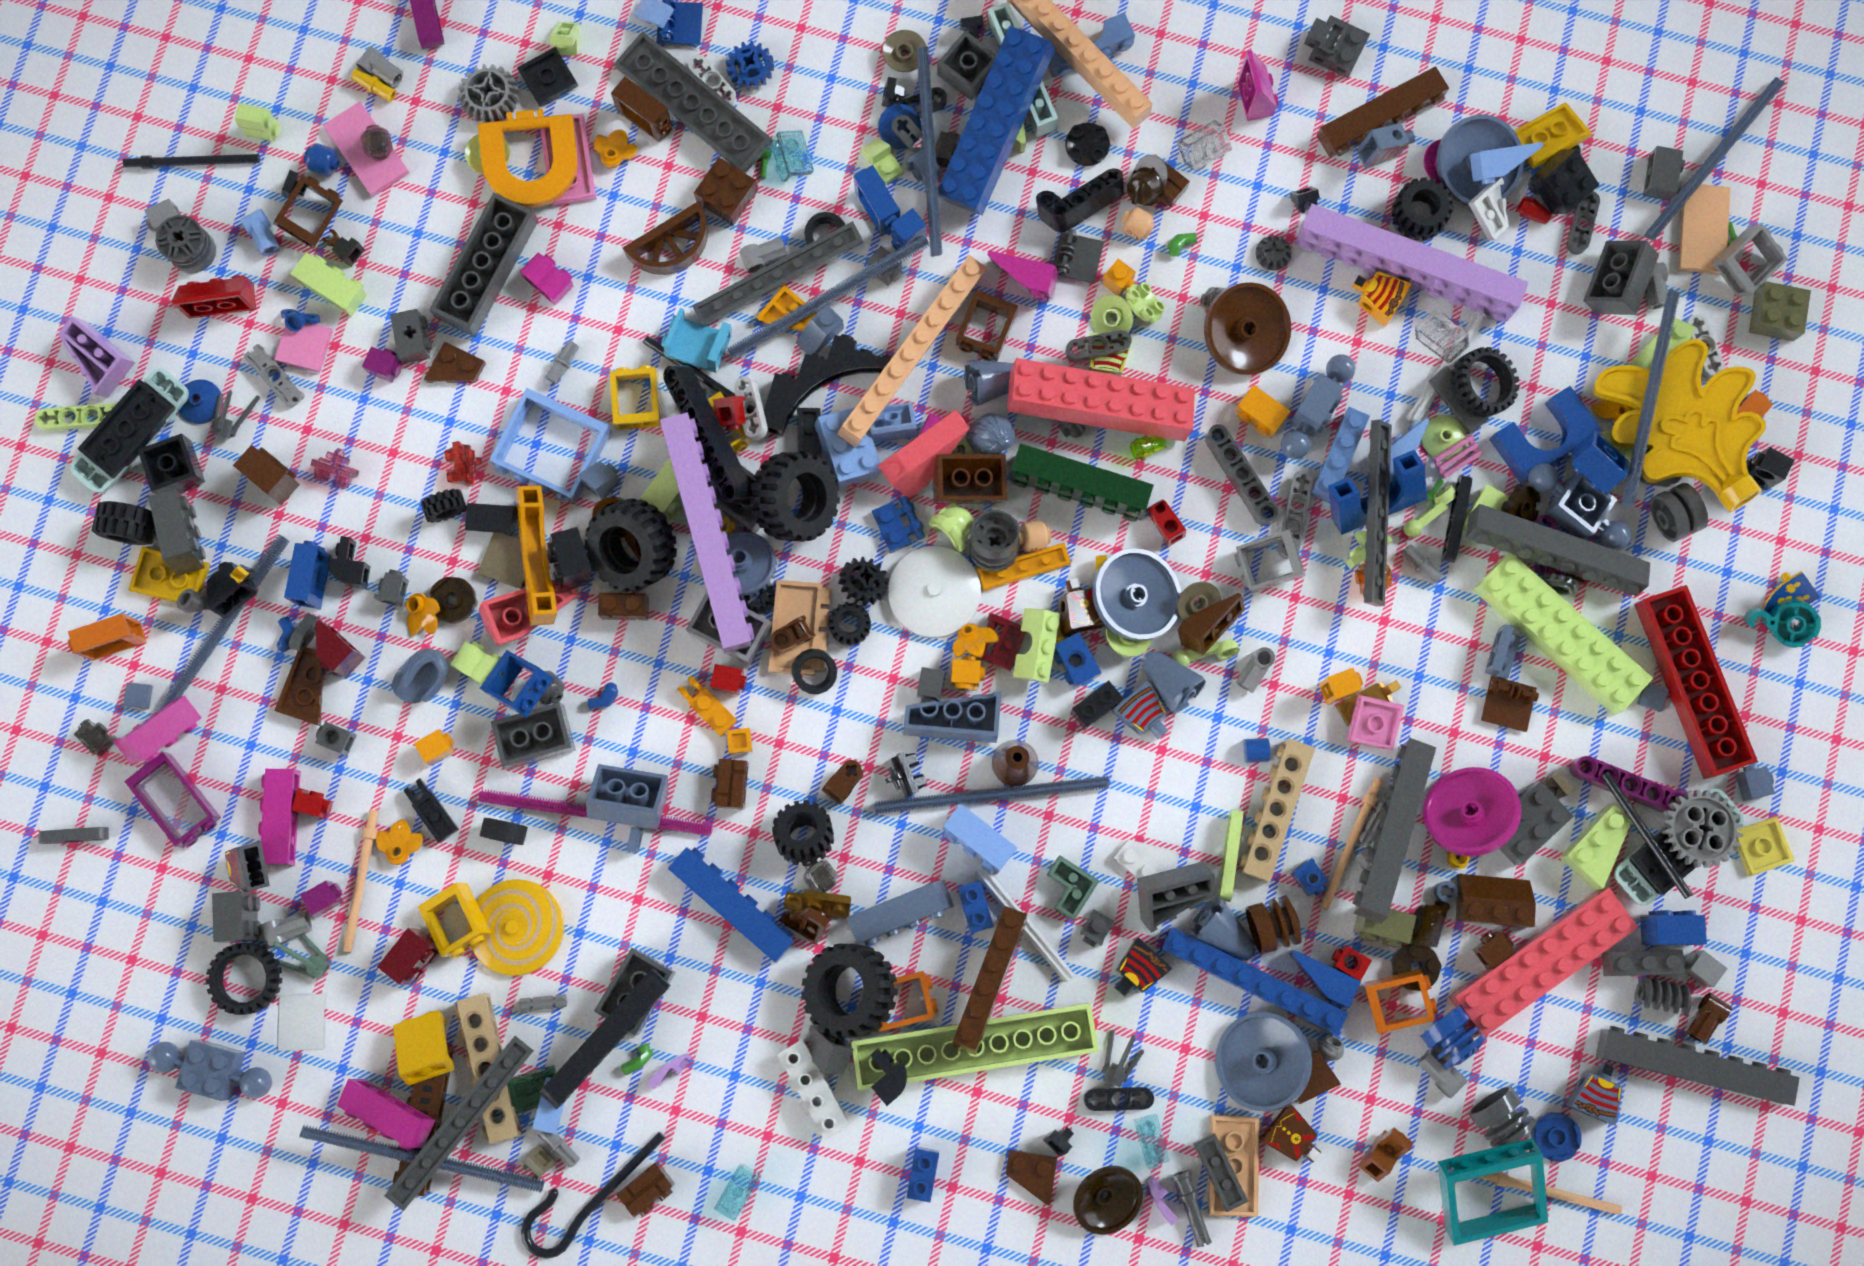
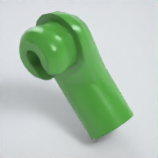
M1196 233L1175 235L1168 243V254L1172 257L1179 256L1181 254L1180 248L1183 245L1196 244Z

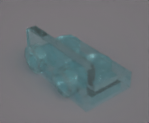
M803 131L777 132L772 139L773 142L770 145V150L774 154L776 170L780 175L781 181L787 182L791 176L811 175L814 169Z
M1154 1113L1133 1119L1146 1167L1151 1170L1159 1168V1164L1169 1162L1170 1158L1157 1114Z

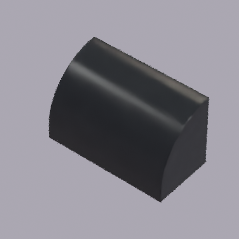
M467 503L465 531L508 534L514 532L517 522L516 507Z

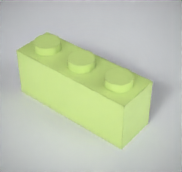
M306 252L290 274L297 282L352 317L367 296L362 289L363 285L354 278L349 280L344 277L345 273L336 266H333V268L327 266V261L319 255L315 254L313 257Z

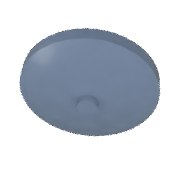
M1486 114L1469 116L1452 125L1442 137L1436 156L1437 173L1440 182L1444 184V189H1449V195L1456 201L1469 206L1468 203L1489 185H1482V181L1473 182L1470 154L1519 146L1521 142L1517 134L1502 119ZM1524 161L1505 176H1502L1504 184L1500 185L1502 199L1510 195L1517 186L1522 175Z
M1125 549L1110 556L1097 570L1092 588L1095 609L1103 623L1118 636L1133 641L1151 640L1169 630L1179 615L1177 601L1181 594L1178 579L1171 567L1158 555L1143 549Z
M1255 1012L1238 1018L1224 1031L1217 1045L1215 1066L1223 1089L1235 1102L1255 1111H1275L1292 1104L1305 1090L1311 1076L1312 1055L1304 1034L1294 1023L1277 1014Z

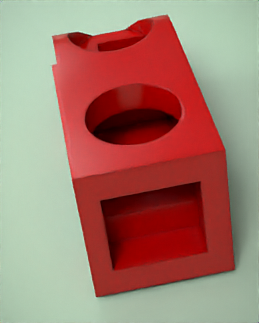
M1162 499L1146 509L1149 518L1156 525L1167 547L1185 538L1186 528L1165 500Z

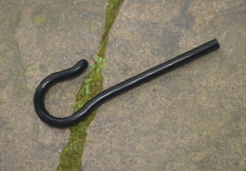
M659 1131L581 1209L570 1224L561 1242L553 1248L546 1249L534 1243L531 1237V1227L535 1219L550 1209L555 1203L559 1192L556 1188H552L547 1198L529 1211L523 1220L521 1236L527 1250L536 1257L545 1259L557 1257L565 1252L586 1218L666 1137Z

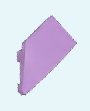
M686 1053L673 1059L659 1069L647 1084L653 1089L658 1088L671 1070L677 1075L681 1074L693 1057Z
M1152 1175L1147 1179L1150 1193L1159 1211L1172 1226L1178 1218L1161 1200L1168 1192Z

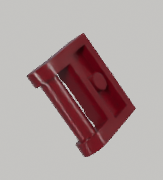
M989 613L986 627L995 631L996 626L1000 625L1003 626V629L992 655L986 653L989 643H986L983 656L976 657V659L1011 672L1016 655L1027 632L1021 631L1020 624Z

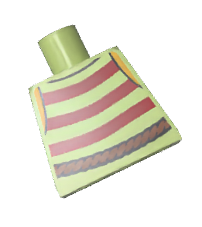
M1089 333V336L1097 335V334H1096V333ZM1118 337L1116 342L1110 343V339H1108L1109 349H1111L1112 344L1119 343L1120 346H1124V342H1126V340H1122L1121 337ZM1095 341L1092 343V348L1097 352H1101L1105 349V345L1101 341ZM1130 348L1121 354L1088 360L1089 371L1122 376Z

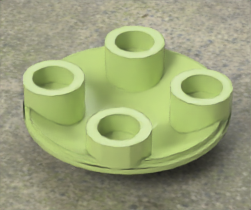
M1142 282L1140 285L1134 284L1127 288L1125 293L1126 300L1132 311L1146 322L1155 323L1159 321L1162 312L1165 311V306L1151 292V287L1147 283Z

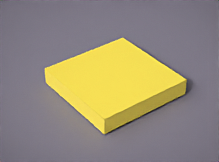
M1777 816L1737 830V832L1743 834V837L1736 838V841L1741 844L1736 848L1747 876H1753L1795 861Z

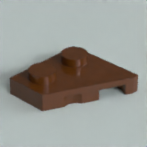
M1009 1149L1005 1174L1043 1203L1050 1205L1057 1157Z

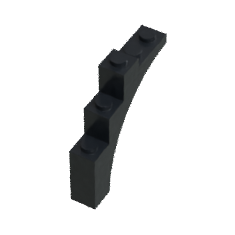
M841 334V336L835 335L827 360L819 354H805L797 379L789 373L783 372L781 375L775 373L763 410L768 427L767 432L783 436L789 420L797 408L812 393L842 377L856 374H880L892 357L888 355H882V357L873 355V352L867 349H860L859 351L857 350V341L853 337L846 334Z

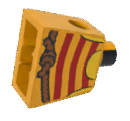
M1377 271L1371 281L1358 275L1352 287L1363 293L1357 304L1386 327L1410 288L1411 283Z

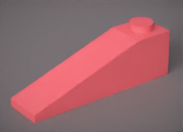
M955 409L884 459L878 467L893 487L906 497L911 498L927 487L932 481L936 455L951 454L970 427L958 410Z

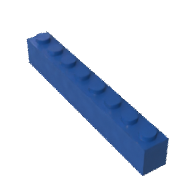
M1173 927L1169 928L1159 949L1330 1034L1339 1035L1347 1018V1012Z

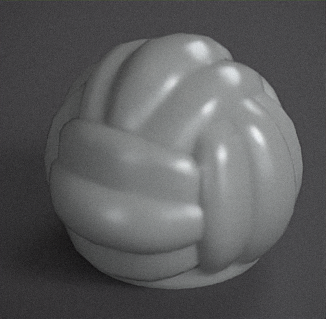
M1327 1035L1319 1040L1318 1050L1324 1060L1334 1061L1339 1060L1343 1056L1344 1045L1336 1036Z

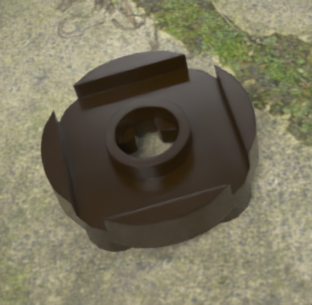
M1517 484L1508 500L1503 503L1501 511L1535 522L1539 514L1536 506L1537 503H1541L1540 493L1536 491L1535 487Z
M444 577L438 580L430 591V597L434 598L440 607V611L435 616L450 624L466 620L473 613L478 603L474 588L463 578ZM449 595H458L455 605L447 604L449 602Z
M1414 943L1398 948L1391 959L1392 975L1410 972L1412 969L1410 963L1412 961L1415 963L1419 961L1423 976L1428 975L1430 984L1433 986L1441 970V962L1437 954L1430 947L1416 946ZM1418 981L1400 985L1407 990L1421 991Z

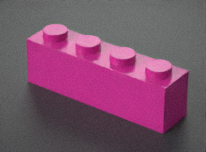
M265 768V774L261 778L264 794L260 800L262 822H259L258 833L261 836L266 865H295L298 812L291 811L297 788H300L301 771L296 769Z
M348 1079L337 1104L339 1108L345 1111L344 1114L346 1116L362 1120V1125L381 1131L380 1135L382 1137L398 1141V1145L406 1150L423 1148L435 1122V1119L364 1079Z

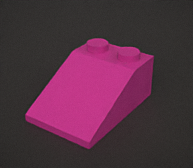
M1248 50L1237 83L1247 121L1273 116L1279 102L1277 94H1273L1272 74L1268 73L1266 65L1252 50Z
M988 250L987 255L991 261L1032 295L1033 299L1046 302L1047 298L1053 299L1059 275L1055 265Z

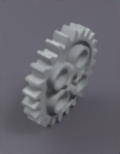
M1700 789L1694 790L1693 794L1690 791L1685 792L1684 797H1676L1677 803L1668 804L1672 811L1664 812L1669 817L1668 820L1661 821L1662 824L1668 826V829L1661 831V833L1669 835V838L1664 843H1672L1673 846L1669 849V852L1678 851L1676 859L1685 857V865L1693 862L1695 868L1701 867L1702 864L1704 868H1710L1711 863L1714 866H1719L1720 860L1722 862L1729 861L1727 854H1736L1732 847H1739L1741 845L1736 841V838L1743 837V834L1737 832V828L1743 827V824L1736 823L1735 821L1740 815L1732 814L1735 806L1727 807V798L1719 801V793L1711 796L1710 790H1705L1701 793ZM1689 809H1692L1695 813L1693 821L1688 816ZM1713 814H1716L1719 818L1718 825H1715L1712 821ZM1700 825H1701L1702 828H1705V832H1704V833H1703V830L1699 829V826H1700ZM1686 833L1692 836L1691 844H1688L1685 840ZM1711 837H1713L1716 841V847L1714 849L1709 845V839Z

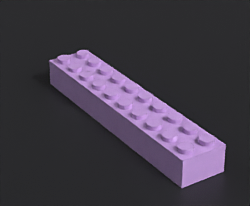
M1311 204L1295 242L1296 245H1299L1305 251L1313 250L1327 259L1334 258L1340 260L1346 266L1362 268L1368 274H1375L1379 271L1411 283L1409 289L1425 291L1431 297L1447 299L1451 304L1469 307L1473 312H1484L1497 321H1508L1520 308L1529 283L1315 204Z
M688 412L660 419L724 654L750 647L751 640L755 639L751 623L746 624L745 617H748V610L745 600L740 601L739 595L742 594L739 578H734L732 574L736 569L732 554L727 555L726 552L727 549H730L726 531H720V527H723L720 510L714 509V505L717 504L713 486L708 487L707 482H711L707 463L702 464L701 460L705 459L701 441L696 442L695 440L698 437L694 418L689 419Z

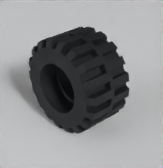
M1421 177L1420 181L1417 178L1413 179L1411 183H1406L1393 202L1391 217H1395L1393 224H1398L1397 230L1400 233L1404 231L1406 233L1405 237L1413 236V240L1417 241L1420 237H1422V240H1428L1430 236L1431 238L1435 237L1445 227L1452 216L1451 213L1454 206L1451 205L1453 197H1448L1450 191L1449 189H1443V183L1437 184L1435 183L1436 179L1431 178L1430 181H1427V177ZM1421 201L1428 204L1432 209L1433 216L1422 217L1413 210L1411 203Z
M103 501L97 503L91 531L102 538L121 543L149 545L153 543L156 529L151 510L122 502Z
M799 800L793 801L794 805L792 806L788 803L784 806V811L781 809L778 811V818L773 820L774 827H772V833L779 854L783 855L784 860L787 862L792 860L793 865L798 866L799 862H802L803 866H808V862L811 861L813 864L818 863V858L823 860L826 857L825 851L830 852L832 849L831 844L834 843V832L830 816L823 807L819 808L816 802H813L811 805L809 800H804L803 803H799ZM800 826H811L816 829L814 835L807 840L799 841L790 837L792 832Z

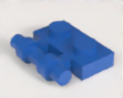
M906 496L899 498L902 507L897 510L893 501L872 510L874 519L890 554L911 545L909 535L915 533L917 540L926 537L923 531L924 525L916 516V508L913 502L910 503L909 498ZM905 515L910 522V526L904 528L900 517Z

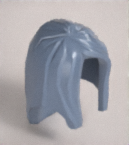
M987 413L977 418L971 424L966 434L968 444L981 454H1000L1003 449L1006 450L1012 447L1016 442L1015 431L1008 419L993 413Z
M424 648L410 656L398 669L393 678L391 688L395 695L407 703L414 704L431 700L444 684L448 674V663L443 653L439 650Z

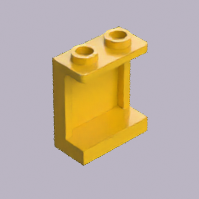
M440 1010L429 1011L424 1015L413 1019H405L401 1023L393 1025L398 1072L407 1086L454 1071V1063L448 1055L444 1026L447 1025V1020Z

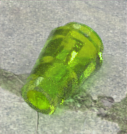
M1154 436L1135 438L1130 443V450L1134 459L1140 460L1166 448L1165 439Z

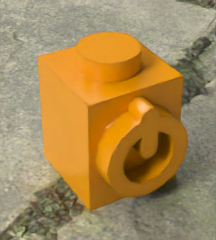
M962 656V659H953L951 685H955V690L977 691L979 681H984L985 667H980L981 661L976 660L974 656Z

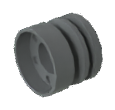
M175 215L167 218L160 224L156 232L155 242L158 250L180 271L185 273L204 271L212 264L216 256L214 239L195 219L189 216Z
M1000 510L986 511L975 518L971 526L970 556L979 568L989 572H999L1006 570L1014 564L1018 555L1020 533L1017 520L1010 514Z
M1511 1086L1503 1087L1478 1102L1468 1114L1478 1128L1482 1129L1490 1126L1484 1133V1137L1486 1140H1491L1490 1146L1492 1148L1518 1142L1536 1125L1534 1117L1527 1116L1529 1114L1527 1108L1523 1107L1514 1110L1520 1104L1521 1099Z

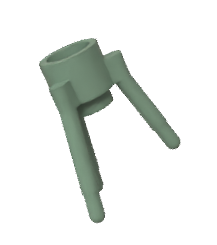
M302 934L301 938L317 954V956L311 955L309 959L277 941L273 943L274 946L304 963L305 968L279 960V965L306 974L312 979L315 977L321 979L331 964L326 961L329 956L321 952L305 934Z

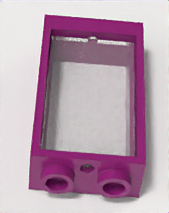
M161 751L156 758L146 763L124 781L175 847H191L198 841V836L203 832L211 831L216 827V822L221 819V816L171 753Z

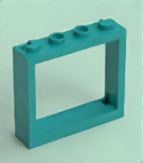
M1533 1138L1437 1161L1445 1230L1454 1246L1548 1223L1543 1153ZM1530 1165L1534 1204L1463 1222L1458 1221L1454 1183Z

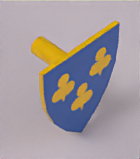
M1802 571L1792 577L1790 573L1785 572L1781 575L1783 583L1770 593L1771 595L1766 600L1763 610L1769 613L1777 603L1786 599H1799L1811 604L1821 597Z

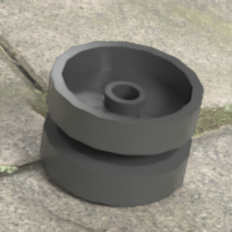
M1681 483L1671 488L1669 492H1661L1650 500V511L1653 520L1661 534L1671 542L1681 540L1687 537L1689 533L1694 534L1701 531L1708 525L1706 506L1699 493L1688 483Z

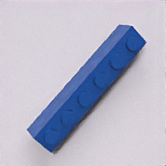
M686 847L667 869L773 962L777 963L794 944L795 940L791 938L794 933L785 925L780 928L775 924L776 917L766 909L764 912L756 907L758 902L749 894L743 896L738 891L741 887L731 878L726 881L720 876L723 871L714 863H711L709 866L702 859L705 855L694 847L691 850Z

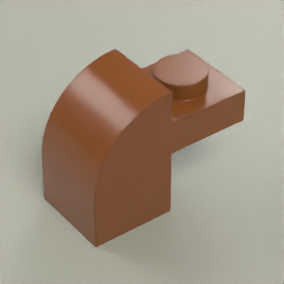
M1395 1127L1388 1132L1384 1130L1366 1151L1358 1167L1379 1182L1391 1173L1397 1159L1410 1151L1414 1143Z

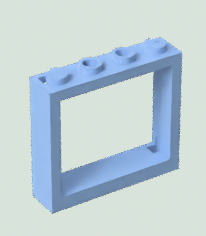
M526 387L489 461L495 466L494 470L503 475H506L508 472L515 475L514 479L523 484L530 482L535 486L541 485L543 493L547 494L550 491L556 494L555 498L562 502L568 503V501L576 503L585 486L578 476L571 490L568 491L504 462L533 405L599 434L579 474L597 462L612 430L608 424Z

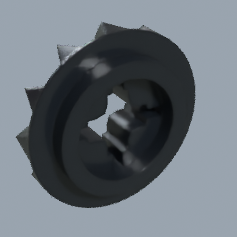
M766 585L765 591L763 588L759 590V592L763 593L760 596L763 604L757 600L751 601L752 598L749 595H745L744 599H741L739 596L740 601L745 600L747 609L758 615H763L773 607L775 602V591L772 585Z

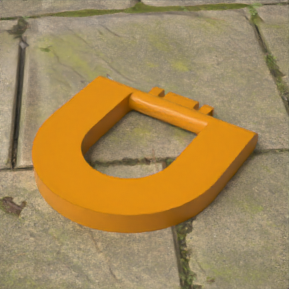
M537 109V116L535 117L534 110L516 111L515 119H513L512 112H506L507 120L478 123L482 169L491 189L496 194L526 208L546 206L561 198L572 186L578 170L573 114L544 116L543 109ZM550 128L553 163L549 172L544 177L535 181H523L514 177L507 167L504 132Z

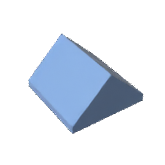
M913 403L887 405L870 428L873 442L917 437V424Z

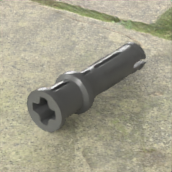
M1183 1170L1171 1175L1170 1179L1175 1183L1178 1192L1177 1200L1183 1203L1196 1245L1197 1247H1204V1243L1209 1245L1212 1243V1240L1209 1237L1196 1199L1198 1191L1193 1187L1190 1178L1191 1171Z

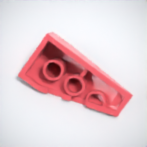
M551 580L555 592L557 611H559L574 600L578 594L575 588L562 591L561 585H556L555 580ZM526 588L483 601L478 610L487 633L498 646L518 640L538 626H530Z

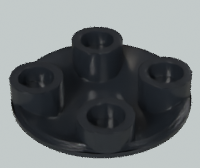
M1082 123L1071 128L1066 137L1065 148L1073 162L1081 166H1093L1103 161L1107 156L1110 140L1103 126L1094 123Z

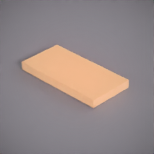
M1700 184L1699 188L1690 196L1691 198L1682 206L1678 270L1721 275L1712 262L1727 248L1731 187Z
M1210 1115V1135L1216 1134L1249 1202L1226 1212L1209 1178V1215L1258 1217L1260 1117Z

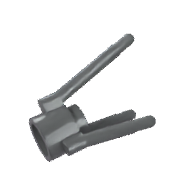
M229 390L222 412L223 394L220 393L218 395L214 420L211 425L213 427L211 433L229 439L230 434L236 436L238 428L259 401L260 396L257 395L235 425L231 426L233 421L225 417L231 401L232 391Z
M1110 1030L1105 1063L1101 1072L1105 1073L1104 1081L1121 1087L1122 1082L1127 1081L1129 1074L1144 1054V1050L1141 1049L1127 1069L1123 1067L1136 1039V1035H1132L1119 1064L1112 1062L1110 1066L1115 1033L1114 1030Z

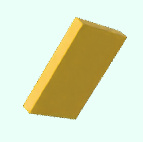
M1566 102L1514 130L1521 145L1543 142V147L1526 159L1533 169L1549 161L1560 150L1571 149L1591 138L1592 132Z
M142 546L128 590L177 603L180 594L188 588L193 589L199 594L201 593L211 564L203 561L205 568L177 576L163 561L160 550Z

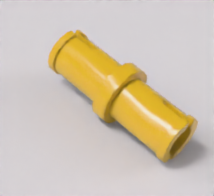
M359 68L353 70L350 79L365 87L367 92L375 93L388 102L394 100L397 90L381 82L377 76L372 77Z

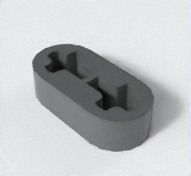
M896 116L891 123L894 134L911 152L917 153L923 149V134L908 116ZM898 120H905L907 122L905 127L909 131L908 133L904 130H897ZM911 134H912L913 137L916 138V139H918V138H921V139H922V140L920 141V145H921L920 148H919V147H914V148L912 147V144H913L914 142H913V140L909 137Z
M307 614L293 631L289 640V648L303 652L315 637L316 622L319 619L321 620V618Z

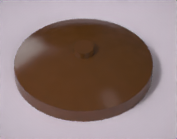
M1246 282L1232 285L1220 292L1207 310L1204 321L1205 342L1211 356L1224 369L1242 375L1264 372L1273 367L1288 348L1291 337V318L1287 306L1274 290L1263 284Z

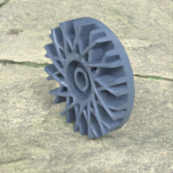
M746 531L728 534L727 538L730 549H727L726 552L727 555L732 554L736 571L732 572L734 578H739L742 594L739 596L741 599H744L745 595H749L752 598L753 593L758 596L759 590L762 588L766 590V585H771L770 579L775 578L777 562L774 551L769 542L758 534Z

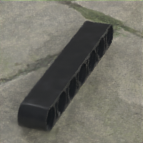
M667 366L663 373L664 382L680 414L688 412L689 419L694 418L698 431V437L695 440L696 442L701 441L705 458L704 462L705 464L707 463L709 473L721 497L725 502L748 501L750 496H752L751 484L693 369L690 366Z
M654 969L650 970L539 1093L557 1110L671 985Z

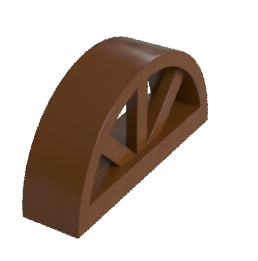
M697 201L622 247L629 261L639 269L657 275L678 273L696 262L703 253L708 240V223L700 201ZM700 220L699 233L684 230ZM672 237L694 240L695 243L683 254ZM666 241L677 258L659 262L663 244ZM655 248L652 261L640 257Z

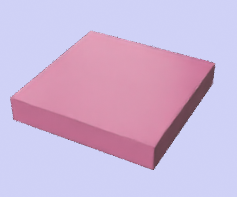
M305 323L301 330L293 332L285 325L274 360L278 363L320 373L333 330L329 327Z
M1357 695L1346 740L1393 751L1404 705Z

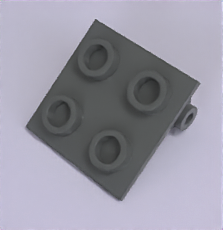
M1074 229L1060 233L1053 265L1058 270V276L1094 284L1104 241L1079 236Z

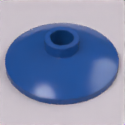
M198 379L187 383L185 386L189 392L188 401L179 410L180 415L188 422L194 424L210 422L214 419L218 395L221 393L220 389L208 380ZM200 396V400L194 403V399Z

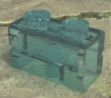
M740 1163L714 1209L729 1219L736 1221L762 1175L747 1165Z

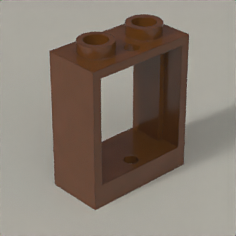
M624 76L611 92L617 112L653 139L660 142L663 137L666 138L670 134L673 126L667 107Z
M302 175L275 218L273 225L314 249L343 200L340 199V195L330 188L326 190L319 186L320 182L309 175L306 178ZM303 185L334 204L315 235L284 217Z
M976 290L956 337V346H959L958 348L966 353H971L972 351L980 354V357L987 361H998L1018 313V305ZM976 307L1007 318L996 347L965 336Z

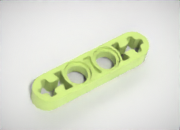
M117 403L43 408L35 414L34 420L37 426L45 431L96 428L105 418V413L108 414ZM91 411H97L98 418L93 422H89L88 414ZM73 412L75 420L72 423H66L65 416ZM48 415L53 419L58 418V421L48 420L46 424L43 422V419H47Z
M1231 809L1229 812L1218 888V897L1225 902H1231L1243 822V811Z

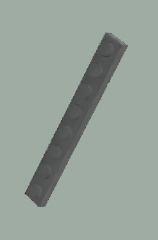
M852 221L692 305L702 326L705 327L863 244L864 241Z
M1379 419L1371 421V429L1369 431L1370 452L1368 454L1369 475L1367 477L1369 485L1365 543L1366 561L1364 566L1365 586L1363 589L1364 603L1376 607L1385 606L1392 425Z
M514 1036L384 1196L402 1211H405L534 1050L517 1036Z

